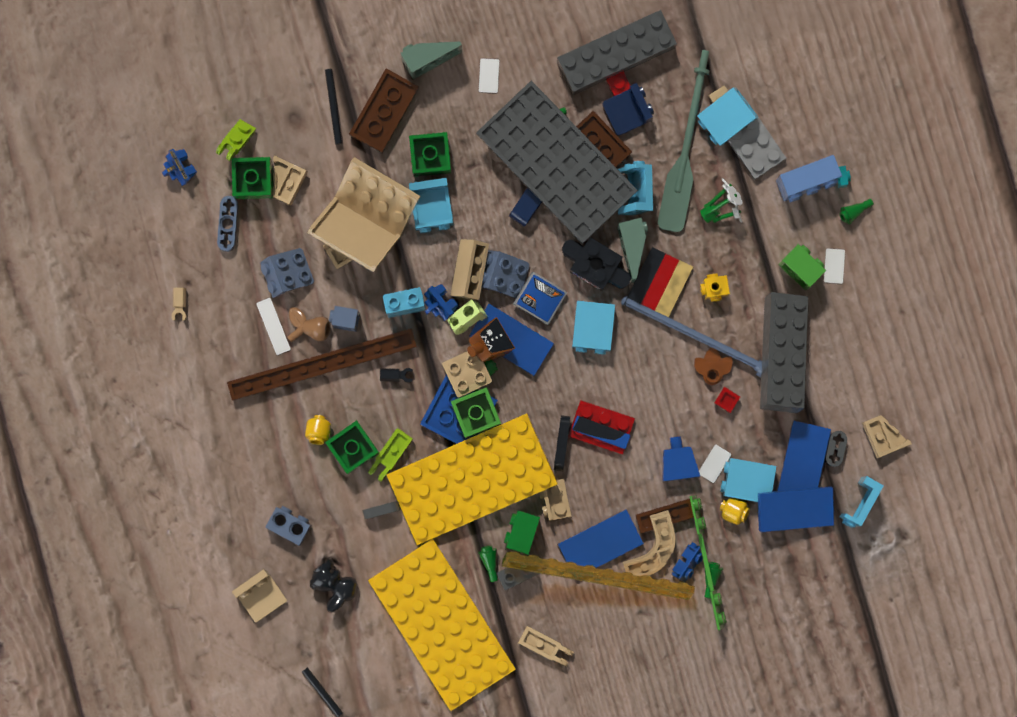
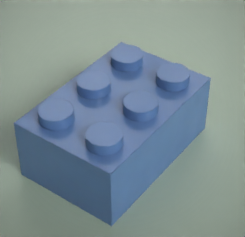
M831 155L779 175L776 183L783 201L789 200L791 203L801 199L800 197L803 194L807 193V196L817 193L822 187L829 189L836 186L842 174L835 156Z

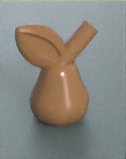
M290 308L289 319L292 325L297 328L287 336L290 342L295 341L303 333L316 341H324L329 337L331 324L326 317L321 316L306 320L304 313L300 309Z

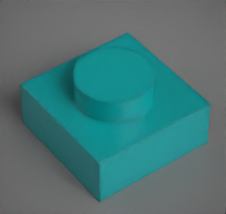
M841 166L839 169L842 177L838 180V188H845L849 185L848 182H851L850 171H846V166Z

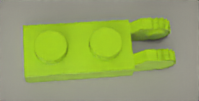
M239 119L222 140L216 153L220 155L226 148L229 150L226 159L231 161L254 135L256 128Z
M397 428L376 457V461L368 473L372 475L377 470L379 464H383L386 468L378 478L382 482L389 470L393 469L413 438Z

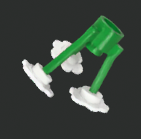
M722 179L724 189L710 202L705 204V208L701 209L700 213L707 223L711 221L716 223L719 220L732 216L735 219L739 218V221L743 222L741 210L738 205L743 204L741 196L731 184ZM728 192L727 199L718 205L714 204L721 196ZM729 202L735 204V207L732 208L733 212L718 216L720 214L719 208Z

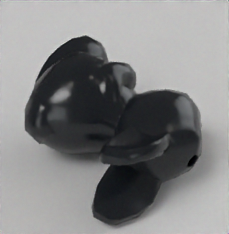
M331 558L313 571L310 587L312 590L333 592V596L329 599L326 606L328 611L333 612L341 608L344 602L350 601L355 597L358 584L356 579L352 577H340V571L333 568L334 563Z

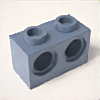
M335 306L334 310L330 311L329 321L336 329L357 332L360 312L357 309Z
M284 506L281 509L276 507L265 528L301 546L312 526L308 524L309 520L301 515L298 518L291 515L292 510ZM282 514L286 518V523L279 526L276 523V518ZM295 524H301L303 527V532L300 535H296L293 532Z

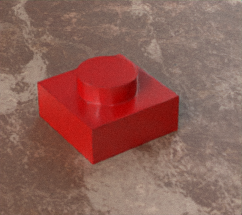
M624 71L606 79L613 96L629 90L631 86Z
M723 387L714 404L731 413L740 396Z

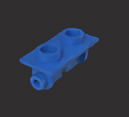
M693 542L691 545L688 544L681 555L687 559L686 562L679 559L672 569V575L684 583L691 579L696 565L700 564L703 560L701 547Z

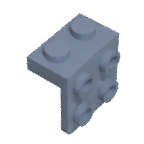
M301 248L269 256L260 262L261 271L267 281V288L273 298L279 297L287 291L311 285L314 282Z
M488 250L481 288L494 290L517 298L524 286L530 265L524 260L500 251Z

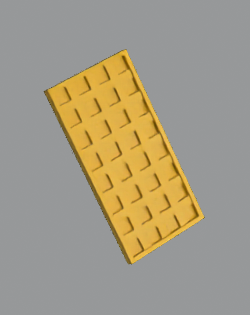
M528 413L387 474V478L417 545L558 485Z
M431 539L368 580L450 711L516 670L434 539Z

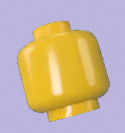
M315 415L314 418L307 421L305 437L311 444L322 445L329 440L331 423L325 419V416Z
M730 497L727 501L723 500L720 511H722V518L738 525L746 521L750 508H748L747 502Z

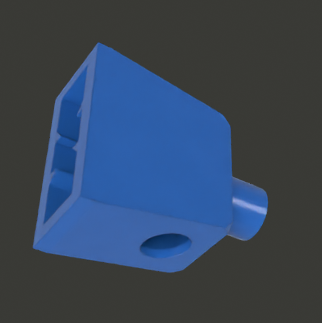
M681 436L671 437V449L663 450L662 482L700 477L692 448L682 446Z

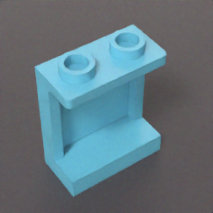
M736 87L730 89L697 115L700 119L698 120L700 126L704 130L708 129L711 133L710 139L715 145L719 144L720 146H723L734 135L759 118Z
M634 161L633 164H625L623 168L618 170L620 173L627 174L628 181L638 191L628 200L627 205L618 209V215H639L653 211L652 165L645 164V161Z
M447 178L409 183V190L420 195V199L413 211L416 231L420 230V233L431 232L432 228H439V230L450 229V226L454 224Z
M420 287L383 295L388 318L426 310Z
M586 301L576 302L572 348H576V352L587 353L588 349L595 350V354L606 355V351H611L615 304Z
M729 458V462L725 461L724 473L727 474L726 480H722L720 492H723L724 497L758 502V493L772 492L777 466Z
M868 476L861 477L858 482L859 485L868 490L853 517L846 513L840 515V518L843 519L842 523L851 528L862 526L884 486Z

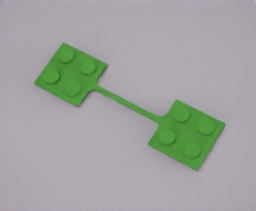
M697 495L689 497L697 534H699L717 629L721 630L724 628V624L727 623L725 612H721L720 605L723 604L721 593H717V589H714L703 539L706 521L700 514L702 509L701 499L697 498Z

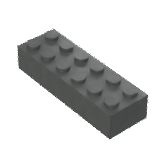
M659 10L557 57V64L572 95H576L620 72L628 71L675 49L677 43L662 11Z
M771 292L765 297L760 409L798 413L804 409L808 296Z

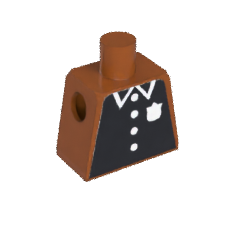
M496 317L469 338L471 346L467 348V351L471 357L478 355L479 359L485 362L503 357L514 350L515 347Z

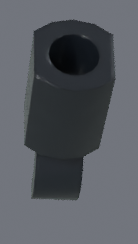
M380 368V381L399 382L401 379L411 383L413 379H407L405 375L407 372H413V369L406 368L400 371V369Z

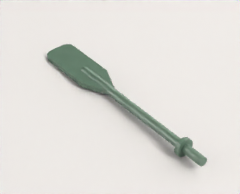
M702 50L699 68H694L697 78L681 156L667 174L658 218V226L662 230L680 232L684 228L693 185V175L688 156L704 77L709 75V70L706 69L709 51Z

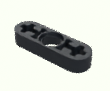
M561 415L553 469L555 471L563 472L571 416Z

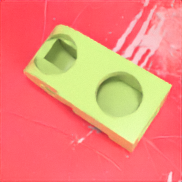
M471 299L448 318V323L454 333L458 335L464 333L479 320L483 321L488 316L480 303Z

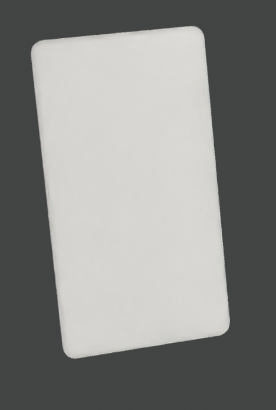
M480 59L479 92H498L499 59Z
M826 249L825 283H843L845 250Z
M715 445L700 468V475L714 483L724 468L725 461L727 462L730 458L731 453Z

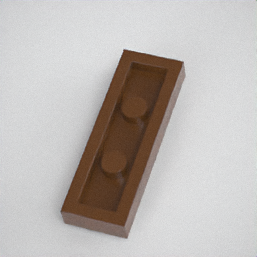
M690 499L635 515L640 533L653 530L650 515L663 511H669L672 524L694 518Z

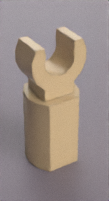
M173 288V307L175 308L172 313L173 321H176V315L179 313L182 314L183 321L187 319V315L184 312V308H186V288Z

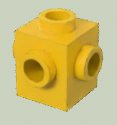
M709 274L706 275L707 278L703 279V284H700L701 295H705V299H710L711 302L721 301L722 297L730 295L727 275ZM712 285H715L717 290H713Z

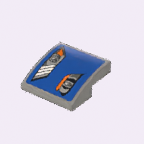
M532 272L513 305L548 325L568 292Z

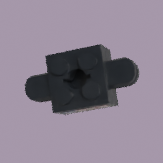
M591 237L585 246L575 240H567L563 244V255L575 262L570 269V273L600 291L604 290L607 283L619 289H624L629 285L631 280L630 274L618 267L623 256Z

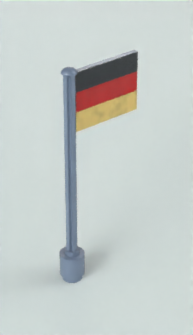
M652 247L629 295L623 297L621 305L640 312L755 368L754 370L757 371L756 375L761 377V360L757 361L669 318L693 266Z

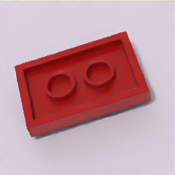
M580 400L568 437L623 455L625 449L572 430L576 417L580 416L630 434L635 418Z

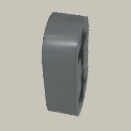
M835 431L829 437L825 461L831 467L839 466L844 458L847 436L842 431ZM840 434L843 442H839L838 448H836V441L833 440V437ZM834 450H837L836 457L839 458V461H835L833 464L829 456L834 454Z
M398 501L362 511L366 520L400 511Z

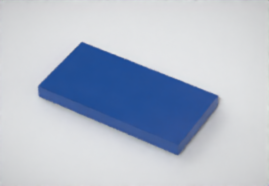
M488 304L484 310L488 317L476 323L469 337L473 336L483 326L497 317L515 347L514 350L503 356V358L535 376L554 343L491 304Z
M793 421L777 491L818 488L831 429Z
M833 487L758 493L759 531L769 532L833 526Z
M626 509L559 543L558 546L574 578H577L644 543Z

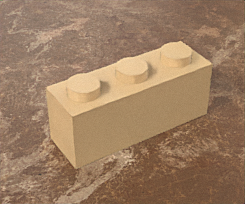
M460 240L450 296L479 300L489 248L488 243L477 240Z

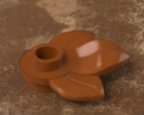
M711 347L706 352L704 359L695 358L694 367L699 374L703 375V379L707 384L716 385L721 381L723 375L730 372L733 360L732 357L721 359L719 352ZM714 372L716 378L710 379L709 373Z

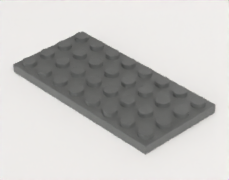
M532 80L476 132V135L582 244L638 191Z

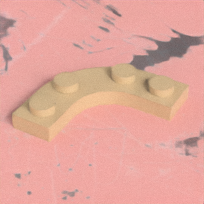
M668 510L650 515L655 534V542L652 549L641 557L623 562L628 582L652 575L667 564L666 562L675 547V532Z

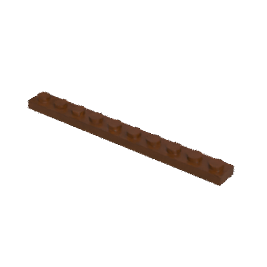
M411 328L227 382L232 401L413 349L417 345Z

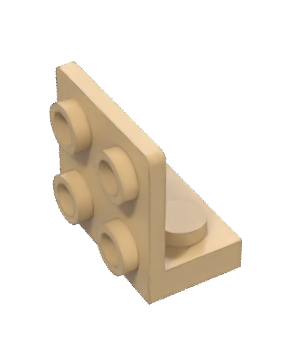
M467 351L442 363L458 398L492 383L487 368L478 355L471 357Z
M263 569L232 591L234 596L239 598L254 622H258L287 602V599L266 569Z

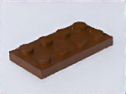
M386 68L352 127L349 136L383 153L415 97L419 86Z

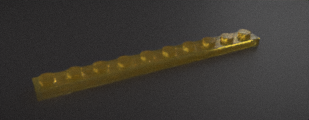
M507 552L502 559V567L686 600L693 596L695 586L685 582L674 583L668 579L657 580L647 575L635 576L630 572L619 573L614 572L612 569H596L591 565L580 566L574 562L563 563L552 558L541 559L536 555L524 556L518 552Z

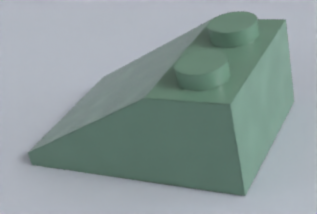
M460 41L419 43L414 46L409 44L402 49L403 52L400 53L401 59L414 80L461 54L462 44Z
M642 218L619 223L617 227L631 283H634L637 279L644 243L648 233L647 224L642 222Z

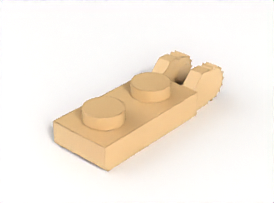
M526 626L518 642L547 659L554 660L566 667L568 662L563 658L555 656L558 649L564 651L567 655L572 656L574 653L572 650L562 646L561 643L529 626Z

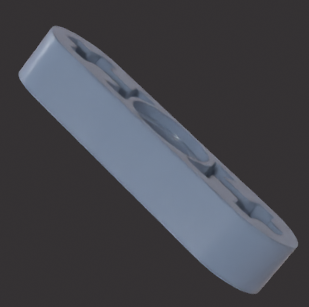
M226 196L220 202L217 245L224 252L233 250L236 242L238 202L232 196ZM228 200H231L232 204H234V207L230 208V213H234V216H223V213L228 211L227 207L224 206L225 203H228ZM231 219L233 221L232 228H223V221ZM222 231L225 233L233 232L232 235L228 234V240L231 242V244H229L227 248H225L224 245L221 244L222 241H225L226 236L225 234H222Z

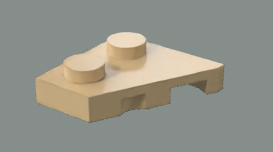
M274 155L273 197L291 206L308 172Z
M882 415L862 423L876 458L911 445V441L906 440Z

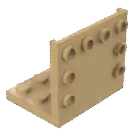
M354 157L350 162L336 196L311 225L307 233L363 265L365 268L375 272L402 236L420 199V195Z

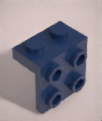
M637 83L631 85L629 90L603 101L602 106L618 136L651 122L653 119V108L650 103H646L644 99L646 97L645 91L642 86L638 87Z

